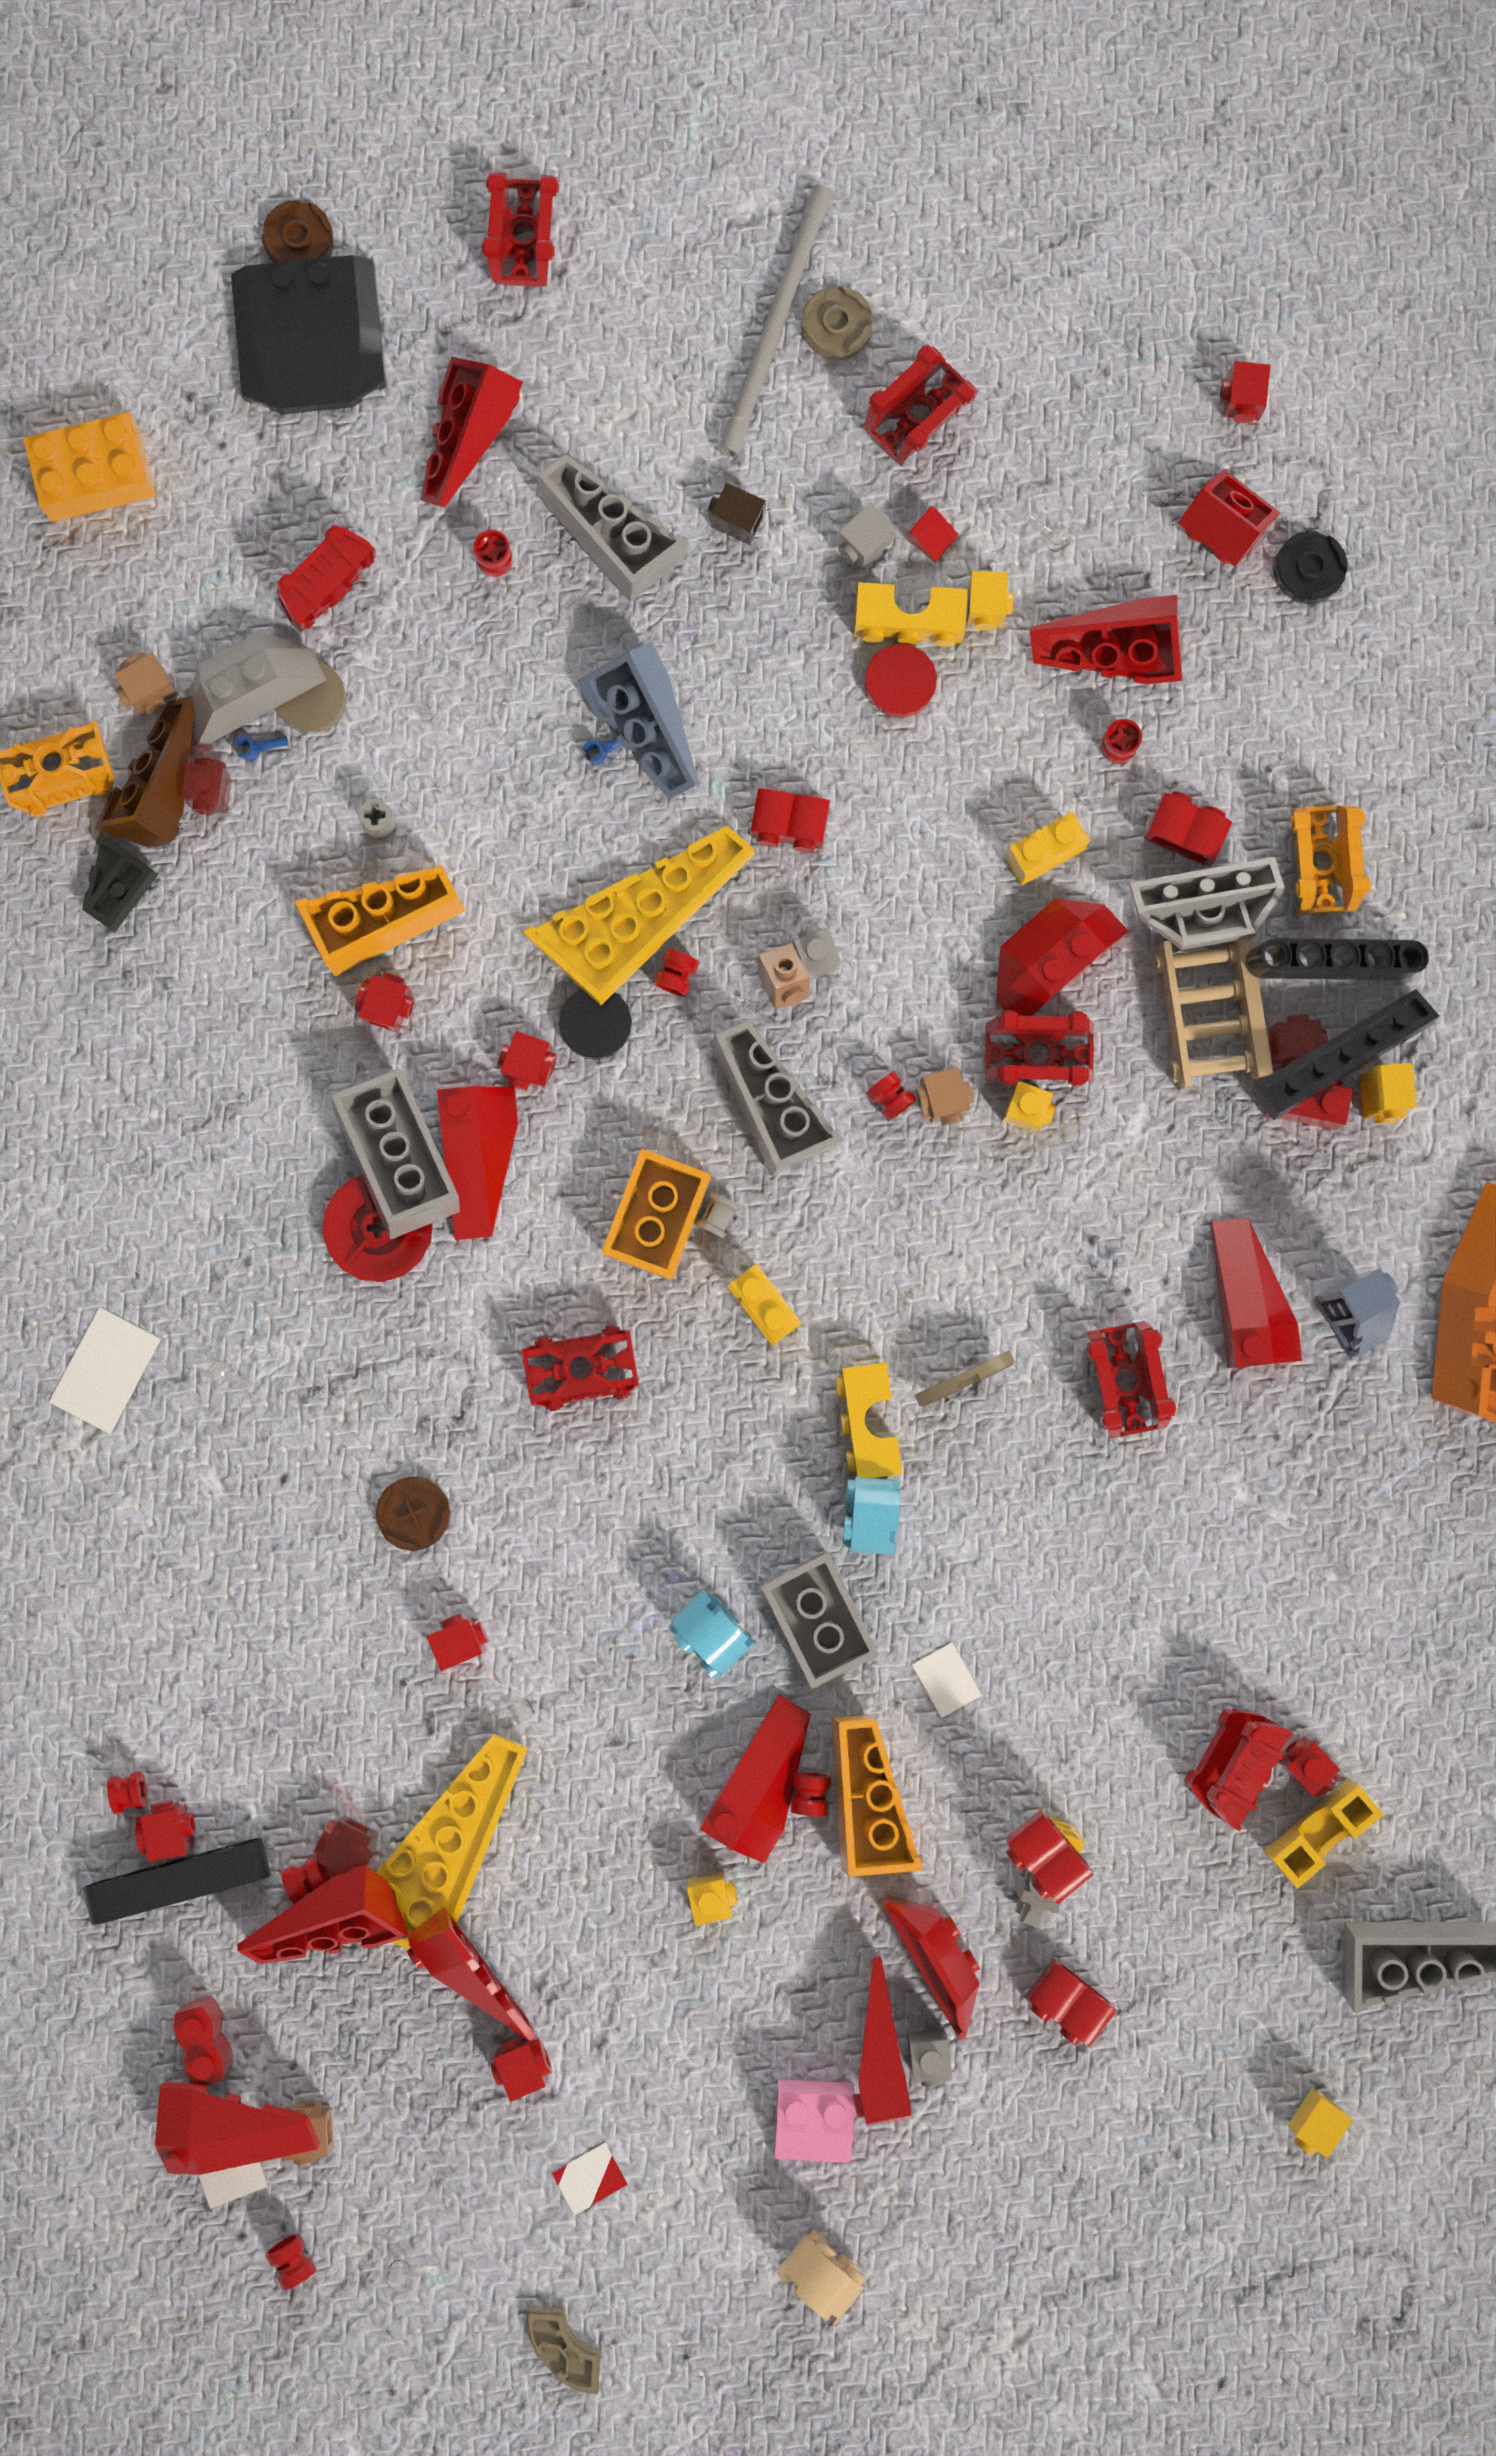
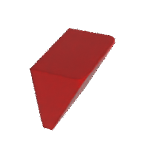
M931 506L909 532L908 542L936 563L959 534L942 514Z

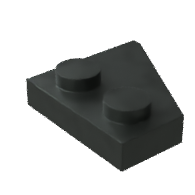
M100 833L96 840V844L99 846L96 865H91L88 878L90 886L88 891L85 892L82 910L115 933L158 874Z

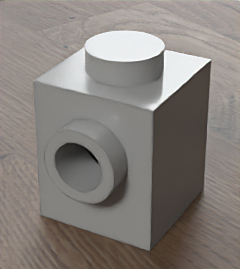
M870 502L839 531L838 550L850 564L855 562L863 570L894 541L896 527Z
M814 926L798 933L799 938L793 941V945L810 976V980L840 970L841 959L829 928L819 930L818 926Z
M945 2029L907 2032L914 2083L921 2082L922 2086L933 2087L942 2085L944 2079H952L949 2044Z

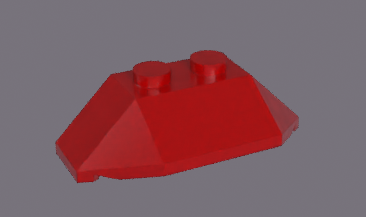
M1053 899L1000 946L996 1002L1003 1010H1014L1018 1013V1016H1034L1129 931L1105 904Z
M890 1895L882 1897L881 1901L885 1911L959 2041L967 2035L980 1985L975 1972L981 1968L970 1949L963 1952L956 1939L962 1935L951 1915L943 1918L938 1908Z

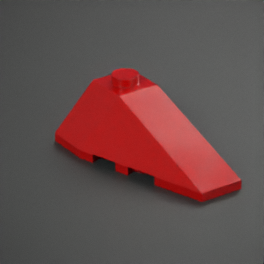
M1177 594L1140 598L1030 627L1034 664L1071 671L1085 669L1101 672L1100 676L1108 678L1117 675L1132 678L1135 683L1145 685L1183 680Z
M1249 1218L1211 1222L1227 1367L1238 1368L1303 1361L1298 1323Z
M778 1694L702 1818L699 1830L729 1849L765 1863L784 1831L794 1789V1773L798 1772L811 1713Z
M357 1866L351 1868L349 1872L332 1877L237 1944V1952L258 1964H267L304 1958L307 1950L312 1949L318 1951L327 1950L329 1954L340 1953L342 1945L362 1942L363 1949L378 1947L408 1937V1928L388 1881L369 1867Z

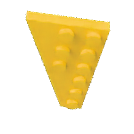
M725 826L689 845L688 850L670 859L665 857L654 863L655 867L639 875L636 872L586 898L585 903L566 913L563 910L553 915L552 920L537 928L532 926L522 932L525 938L601 1006L755 854L754 848L729 826Z
M494 1733L376 1872L388 1881L407 1925L408 1934L443 1907L447 1909L456 1923H458L529 1747ZM408 1937L391 1942L406 1949L410 1948Z

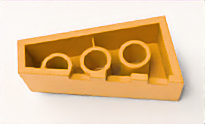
M443 866L397 876L395 880L377 884L375 881L363 884L362 888L345 892L338 890L325 893L324 897L312 900L304 898L295 901L324 963L335 977L466 911Z

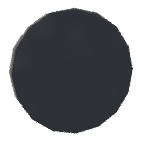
M1308 530L1296 533L1285 541L1275 557L1274 575L1277 585L1287 597L1298 603L1312 605L1325 602L1338 592L1345 580L1348 561L1345 550L1335 538L1330 535L1319 534V531Z
M580 989L566 1000L560 1010L559 1028L563 1041L571 1051L584 1059L601 1060L614 1056L627 1043L631 1036L632 1019L628 1005L619 994L614 993L600 1006L583 989Z

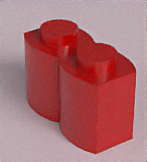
M758 788L750 830L751 837L757 839V844L766 847H778L779 843H788L793 845V850L802 853H814L815 849H823L830 800Z
M1173 791L1171 794L1164 793L1158 802L1144 839L1164 849L1177 852L1194 862L1210 867L1218 857L1232 821L1225 817L1226 813L1219 808L1206 806L1204 809L1191 803L1192 798L1178 791Z
M1042 1808L1006 1837L1007 1844L1010 1847L1006 1854L1019 1870L1026 1867L1033 1874L1035 1879L1031 1881V1884L1045 1901L1051 1897L1059 1904L1094 1875L1089 1864Z
M1054 1957L1026 1993L1028 1999L1032 2002L1029 2009L1045 2022L1052 2018L1062 2026L1059 2032L1075 2046L1082 2042L1090 2048L1117 2011L1114 2004Z
M210 1995L185 2003L175 2013L173 2023L176 2039L185 2050L184 2067L190 2083L203 2086L222 2081L233 2065L231 2045L226 2036L221 2032L223 2025L222 2013L218 2003Z

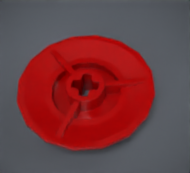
M361 1175L350 1179L339 1188L325 1209L322 1233L328 1253L343 1271L360 1280L386 1282L402 1277L422 1261L431 1244L433 1223L391 1240L387 1231L383 1230L382 1237L378 1238L376 1233L370 1231V1226L376 1225V1219L380 1218L381 1220V1217Z

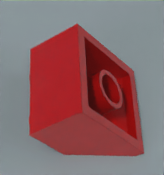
M1223 469L1201 489L1178 524L1184 528L1186 535L1192 540L1203 542L1212 549L1214 556L1219 561L1236 567L1248 555L1281 512Z

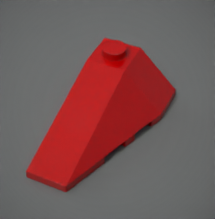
M451 357L439 391L437 403L442 405L443 409L440 423L433 425L432 436L436 437L437 444L435 452L427 460L421 501L442 508L447 506L511 417L513 409L519 402V392L523 381L490 364Z
M493 1086L438 1089L445 1166L459 1196L460 1212L452 1215L455 1240L493 1237L504 1181L519 1125L516 1090L514 1087Z
M445 1907L408 1934L410 1948L406 1951L419 1970L425 1966L434 1978L527 2040L531 2041L536 2037L532 2023Z
M881 1956L873 1958L858 2082L860 2093L853 2094L857 2118L865 2117L867 2126L914 2119Z
M163 2082L159 2088L155 2148L167 2173L203 2175L317 2150L320 2145L308 2115L269 2104L262 2105L260 2109L242 2103L241 2096L229 2093L226 2099L207 2094L208 2087L196 2083Z

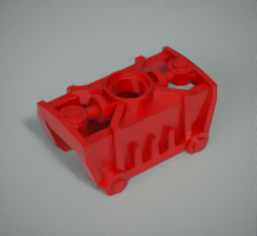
M489 173V177L486 178V188L491 193L488 238H484V242L482 241V253H484V257H487L494 284L547 287L549 261H552L553 257H555V246H553V241H550L553 196H557L560 188L557 177L542 175L541 180L513 178L511 180L506 173ZM509 188L517 189L519 200L522 202V206L517 207L516 216L508 207ZM540 191L539 211L534 216V209L530 207V204L535 200L537 192ZM526 226L533 230V237L528 241H518L514 237L515 231L520 227ZM514 252L513 258L518 261V264L512 269L511 276H503L504 260ZM532 252L536 256L537 278L531 277L526 266V262L531 260Z
M929 344L921 347L917 353V360L885 391L879 390L874 392L869 401L870 407L865 419L864 431L901 467L905 465L907 459L915 451L918 452L924 449L928 444L929 438L954 414L957 415L963 405L971 404L978 393V390L947 363L943 355L934 346L931 347ZM942 368L946 374L942 379L941 387L938 390L932 388L925 394L926 382ZM946 393H947V394H951V395L944 401L943 396H944ZM918 404L925 405L930 410V415L925 420H916L910 413L911 408ZM887 419H900L896 423L898 429L895 431H886L882 435L875 432ZM904 434L907 437L897 453L896 449L899 444V438Z
M332 525L325 532V539L291 574H284L278 580V601L290 623L299 632L306 629L309 630L315 624L314 620L322 613L325 615L329 607L333 608L353 588V582L360 580L358 573L362 569L372 566L376 558V549L366 539L348 529Z
M1004 1010V1012L1000 1013V1016L986 1023L985 1080L999 1079V1083H1003V1085H1014V1083H1018V1079L1063 1080V1082H1068L1073 1087H1081L1086 1084V1081L1094 1082V1024L1090 1018H1087V1014L1075 1011L1069 1014L1068 1017L1018 1016V1013L1014 1010ZM990 1035H1012L1021 1044H1013L1012 1049H1004L1002 1045L991 1042ZM1065 1036L1088 1037V1044L1080 1045L1075 1050H1066L1065 1045H1055ZM1042 1044L1048 1049L1049 1058L1045 1063L1037 1064L1030 1059L1028 1052L1032 1045ZM1003 1057H1012L1013 1062L1022 1063L1019 1066L1000 1065L990 1068V1064L1001 1061ZM1065 1058L1074 1059L1078 1064L1087 1066V1068L1079 1066L1060 1067L1056 1063H1065Z
M1145 1321L1089 1331L1090 1342L1087 1343L1086 1352L1088 1358L1090 1357V1360L1095 1361L1099 1387L1105 1410L1101 1411L1100 1420L1102 1426L1109 1430V1439L1167 1428L1172 1416H1175L1176 1404L1171 1397L1168 1398L1158 1348H1161L1162 1337L1158 1330H1153L1152 1326ZM1128 1328H1134L1138 1347L1132 1361L1130 1353L1124 1354L1122 1345L1126 1341ZM1103 1333L1108 1342L1115 1347L1116 1355L1111 1356L1113 1365L1108 1360L1106 1343L1101 1335ZM1122 1369L1132 1371L1136 1378L1134 1387L1128 1391L1121 1390L1115 1382L1117 1373ZM1138 1395L1150 1405L1154 1424L1152 1426H1147L1144 1419L1136 1413L1135 1405L1140 1404ZM1119 1399L1121 1406H1127L1128 1410L1124 1431H1122V1420L1118 1408Z
M610 1325L605 1326V1329L601 1330L602 1333L558 1341L543 1337L538 1338V1341H534L535 1345L521 1349L531 1405L545 1407L546 1410L551 1412L560 1410L566 1403L613 1395V1398H617V1400L628 1398V1395H631V1391L640 1387L630 1329L620 1330V1326ZM627 1341L628 1347L619 1351L615 1357L606 1358L605 1354L595 1355L602 1346ZM554 1355L562 1360L554 1362L553 1368L543 1369L540 1366L529 1365L528 1358ZM579 1356L587 1358L591 1364V1371L584 1378H576L570 1372L571 1361ZM617 1365L619 1368L632 1370L633 1377L609 1381L598 1374L608 1372L607 1367ZM555 1376L556 1381L565 1380L557 1391L534 1395L533 1387L543 1383L545 1378Z
M1226 1708L1223 1709L1218 1718L1220 1726L1196 1770H1189L1184 1781L1189 1787L1188 1790L1206 1810L1232 1828L1241 1831V1824L1249 1810L1254 1811L1258 1793L1267 1786L1271 1778L1272 1768L1282 1760L1284 1755L1281 1754V1751L1289 1737H1293L1294 1733L1259 1713Z

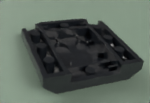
M356 255L246 265L231 273L241 395L244 401L249 403L254 401L269 407L270 411L283 415L353 408L363 402L362 398L377 388L381 391L387 387L374 260Z

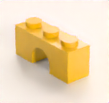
M858 582L854 637H862L863 641L872 643L881 642L883 639H898L899 643L906 645L918 644L920 641H933L935 645L940 647H952L956 643H962L966 626L968 589L931 587L927 608L917 614H907L901 611L895 603L894 584Z
M887 1362L842 1368V1376L835 1377L838 1399L845 1398L847 1413L840 1414L843 1436L850 1435L852 1450L845 1451L848 1473L855 1472L856 1477L866 1478L902 1474L898 1438L896 1436L878 1438L872 1435L865 1425V1414L872 1404L892 1399Z
M1347 1778L1263 1852L1286 1880L1298 1889L1326 1865L1323 1859L1333 1846L1348 1837L1356 1839L1384 1814L1359 1784Z

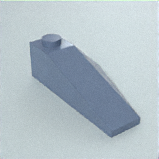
M653 642L628 651L577 680L593 714L601 723L606 721L617 733L618 738L616 740L620 742L622 747H629L640 759L641 768L668 799L699 784L670 678Z

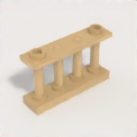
M1252 938L1230 941V943H1226V947L1177 954L1172 953L1170 941H1163L1157 948L1158 952L1153 955L1156 975L1161 974L1174 1056V1061H1170V1075L1173 1083L1178 1082L1179 1091H1186L1193 1086V1076L1244 1070L1245 1073H1250L1252 1082L1264 1080L1273 1074L1259 979L1253 976L1246 966V956L1254 948ZM1228 962L1229 965L1234 967L1235 979H1232L1231 983L1178 990L1176 968ZM1233 998L1234 1001L1239 1000L1241 1015H1237V1019L1188 1026L1183 1025L1181 1004ZM1239 1034L1240 1037L1245 1039L1246 1051H1243L1242 1055L1189 1062L1187 1040Z

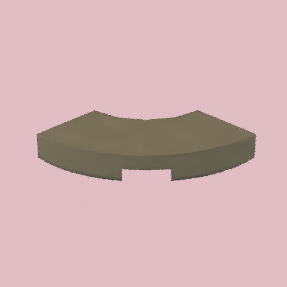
M1009 1350L915 1394L919 1406H927L1012 1366L1015 1361Z
M528 2306L527 2328L531 2344L538 2358H541L544 2364L554 2373V2377L562 2383L582 2392L598 2394L601 2350L586 2346L574 2336L567 2322L566 2308Z

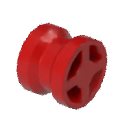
M141 1771L132 1772L126 1778H121L118 1775L108 1778L107 1796L110 1808L114 1814L123 1813L127 1808L134 1807L136 1810L147 1807L148 1791L144 1775Z

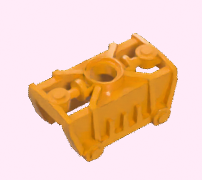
M93 720L91 724L78 728L72 726L68 728V731L22 745L16 743L13 744L14 747L0 751V783L7 803L15 809L29 813L30 816L40 817L48 812L47 808L93 794L96 797L108 796L112 792L111 788L114 785V774L99 723ZM56 755L61 756V763L57 769L53 771L44 770L43 759ZM88 756L91 759H102L104 764L85 771L72 766L80 763L79 758ZM27 774L29 778L35 777L29 788L11 793L9 786L16 784L21 775Z
M1354 805L1291 808L1289 824L1293 830L1292 839L1295 841L1298 878L1295 883V894H1297L1300 904L1298 915L1354 912L1371 888V881L1368 875H1364L1361 827L1365 822V812H1363L1362 808ZM1329 813H1336L1338 834L1329 844V835L1323 833V826L1328 821ZM1310 827L1315 828V835L1311 836ZM1324 852L1328 854L1331 859V866L1328 870L1323 871L1315 868L1313 865L1314 853ZM1332 879L1342 888L1343 907H1337L1333 896L1328 894V887L1333 886ZM1316 888H1320V896L1315 901Z

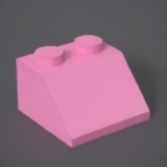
M778 2079L774 2159L850 2163L855 2111L853 2083Z

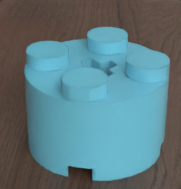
M855 1477V1480H848L845 1511H852L851 1517H845L842 1547L850 1548V1552L895 1556L897 1543H895V1533L898 1532L900 1512V1480Z
M704 1588L671 1620L672 1624L668 1627L675 1635L673 1637L682 1649L688 1654L695 1650L694 1653L701 1660L700 1665L714 1679L720 1674L724 1675L756 1643L747 1630L742 1632L739 1629V1621L711 1593L708 1595Z

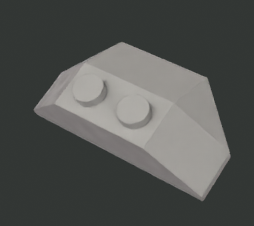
M261 630L199 664L190 695L193 698L195 711L192 735L197 746L200 749L326 681L327 679L314 651L309 647Z
M1275 857L1130 883V890L1138 918L1181 950L1255 937L1285 888Z

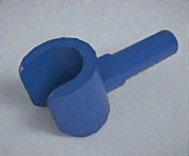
M240 736L234 741L238 746L250 744L248 752L237 755L248 762L256 760L260 752L289 745L287 736L257 742L247 736Z
M616 739L603 744L596 740H590L584 744L583 750L588 752L593 748H600L599 755L589 760L591 764L599 765L606 760L608 753L622 745Z

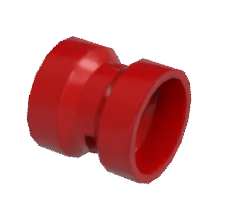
M497 530L481 532L473 544L474 554L480 570L490 577L505 575L511 569L513 563V556L507 537Z
M1129 719L1114 721L1108 727L1101 741L1103 756L1114 764L1128 762L1134 757L1141 744L1142 732L1140 727Z
M666 949L662 958L664 966L661 971L656 973L653 984L674 995L686 997L690 989L689 979L691 975L696 974L700 962L680 951Z
M895 1071L883 1077L866 1092V1095L872 1102H876L882 1107L881 1114L887 1122L896 1118L917 1100L911 1091L903 1089L901 1078Z
M795 1772L793 1785L796 1788V1796L791 1799L790 1811L806 1816H827L829 1803L825 1798L826 1792L830 1789L831 1776L814 1772Z
M319 1855L308 1858L304 1865L300 1867L292 1865L281 1871L285 1891L293 1905L330 1880L326 1865Z
M294 2234L283 2239L265 2253L269 2265L275 2267L278 2272L277 2281L283 2291L301 2284L317 2270L312 2258L306 2257L303 2251L305 2244L300 2234Z

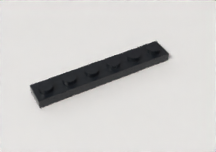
M1415 989L1255 1084L1250 1093L1270 1117L1276 1120L1430 1027L1437 1021L1440 1015L1420 992Z

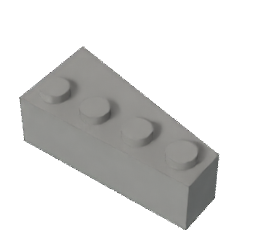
M567 454L538 474L537 496L630 602L685 560L688 545L686 539L679 534L675 536L662 527V522L652 515L648 517L634 507L632 501L623 494L618 495L606 487L602 479Z
M749 1020L714 1035L710 1044L771 1176L834 1149L844 1141L839 1133L833 1130L825 1120L824 1114L817 1105L813 1104L802 1091L800 1084L794 1076L790 1075L779 1062L778 1056Z
M1344 1922L1343 1996L1354 2013L1368 2010L1367 2006L1383 2002L1386 2005L1400 2002L1401 1998L1420 1993H1423L1425 1996L1439 1992L1438 1989L1456 1984L1461 1987L1496 1978V1922Z

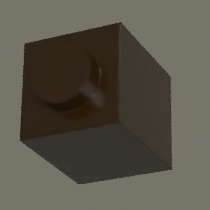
M726 482L721 493H714L708 507V513H711V528L751 545L765 516L766 500Z

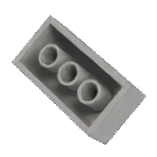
M401 1068L331 1095L336 1118L390 1240L460 1212L457 1191Z

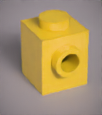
M971 572L968 584L967 625H975L976 629L982 631H991L997 627H1003L1006 615H1012L1014 593L1007 592L1008 572Z
M1018 1081L1012 1090L1002 1121L1037 1133L1043 1124L1049 1126L1056 1109V1105L1051 1103L1054 1093Z
M724 1871L689 1879L687 1882V1892L695 1926L733 1917L732 1906L738 1905L734 1882L727 1883Z
M1312 2087L1287 2126L1296 2136L1293 2141L1296 2145L1312 2156L1317 2151L1328 2159L1353 2119L1343 2108Z

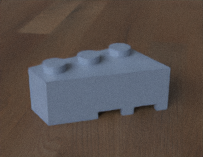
M1381 1268L1352 1275L1314 1296L1351 1361L1390 1339L1400 1301L1396 1296L1398 1287L1394 1279L1387 1272L1383 1273Z

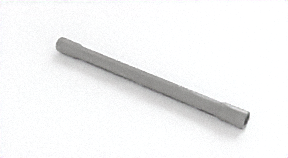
M814 185L811 190L794 246L734 412L728 420L718 448L719 452L725 456L738 458L749 429V421L818 229L824 221L833 196L832 191L823 185Z

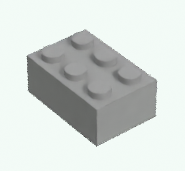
M827 1550L760 1584L811 1689L879 1656Z

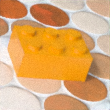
M130 412L23 438L39 506L51 522L157 497L141 430Z
M641 1148L601 1253L603 1256L673 1282L710 1185L711 1174Z

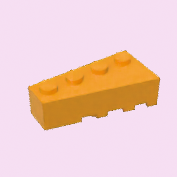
M869 1714L831 1717L841 1869L848 1877L924 1870L915 1848L910 1825L904 1813L898 1787L892 1775L891 1765L877 1720Z

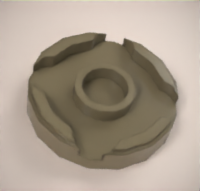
M838 286V288L829 289L827 287L820 289L809 298L803 309L802 332L805 342L815 353L827 359L842 360L856 355L866 346L871 337L873 318L869 303L859 292L849 287Z
M321 661L318 662L327 680L275 708L285 724L300 733L328 730L339 721L346 707V692L342 679L332 667Z

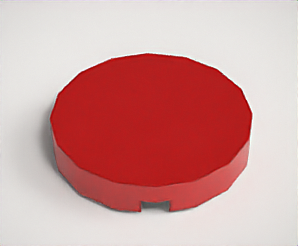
M895 644L883 648L873 656L866 669L864 685L868 699L882 713L890 717L905 718L917 715L932 700L936 691L937 674L934 663L925 652L913 645Z

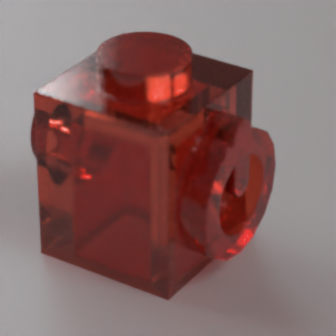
M208 757L196 758L194 763H186L181 799L192 809V812L201 815H214V812L227 814L232 778L226 771V764Z
M1298 1014L1286 1017L1287 1022H1277L1269 1028L1272 1064H1282L1284 1068L1328 1042V1033L1326 1029H1322L1321 1019L1309 1020L1308 1014Z
M343 1815L337 1822L330 1819L314 1850V1853L320 1855L317 1862L324 1865V1872L332 1877L349 1872L353 1867H367L374 1854V1851L370 1850L369 1847L377 1831L346 1815Z

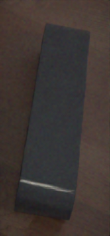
M1273 938L1252 948L1246 956L1248 971L1256 978L1401 980L1421 972L1429 963L1428 950L1421 942L1415 940ZM1265 951L1272 957L1273 965L1267 962ZM1300 952L1306 957L1307 966L1300 960ZM1334 953L1339 956L1341 966L1336 963ZM1368 953H1369V954L1373 957V959H1374V962H1375V965H1374V966H1373V965L1370 963V961H1369ZM1402 954L1407 958L1408 966L1403 962Z
M259 1837L88 1884L82 1887L91 1925H99L256 1882L271 1876L263 1839Z

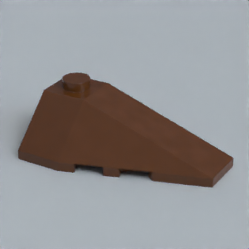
M191 696L172 700L168 703L147 736V743L150 746L137 759H132L127 769L132 771L131 776L122 790L117 787L113 789L95 829L148 848L169 845L175 839L179 831L178 823L184 809L195 711Z

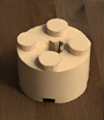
M813 2229L810 2234H804L776 2273L785 2284L789 2279L795 2283L796 2286L793 2293L823 2319L828 2321L830 2318L832 2324L836 2325L864 2289L866 2277L859 2271L860 2267L844 2253L837 2258V2253L830 2247L831 2243L819 2231Z

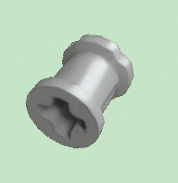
M376 798L368 799L359 808V821L364 825L368 835L375 839H385L392 835L396 827V819L389 806L383 800ZM377 813H381L384 818L379 819L378 825H373L371 820L376 819Z
M711 1192L709 1195L711 1201L702 1219L697 1220L695 1225L724 1239L726 1236L725 1229L734 1211H739L741 1206L721 1195Z

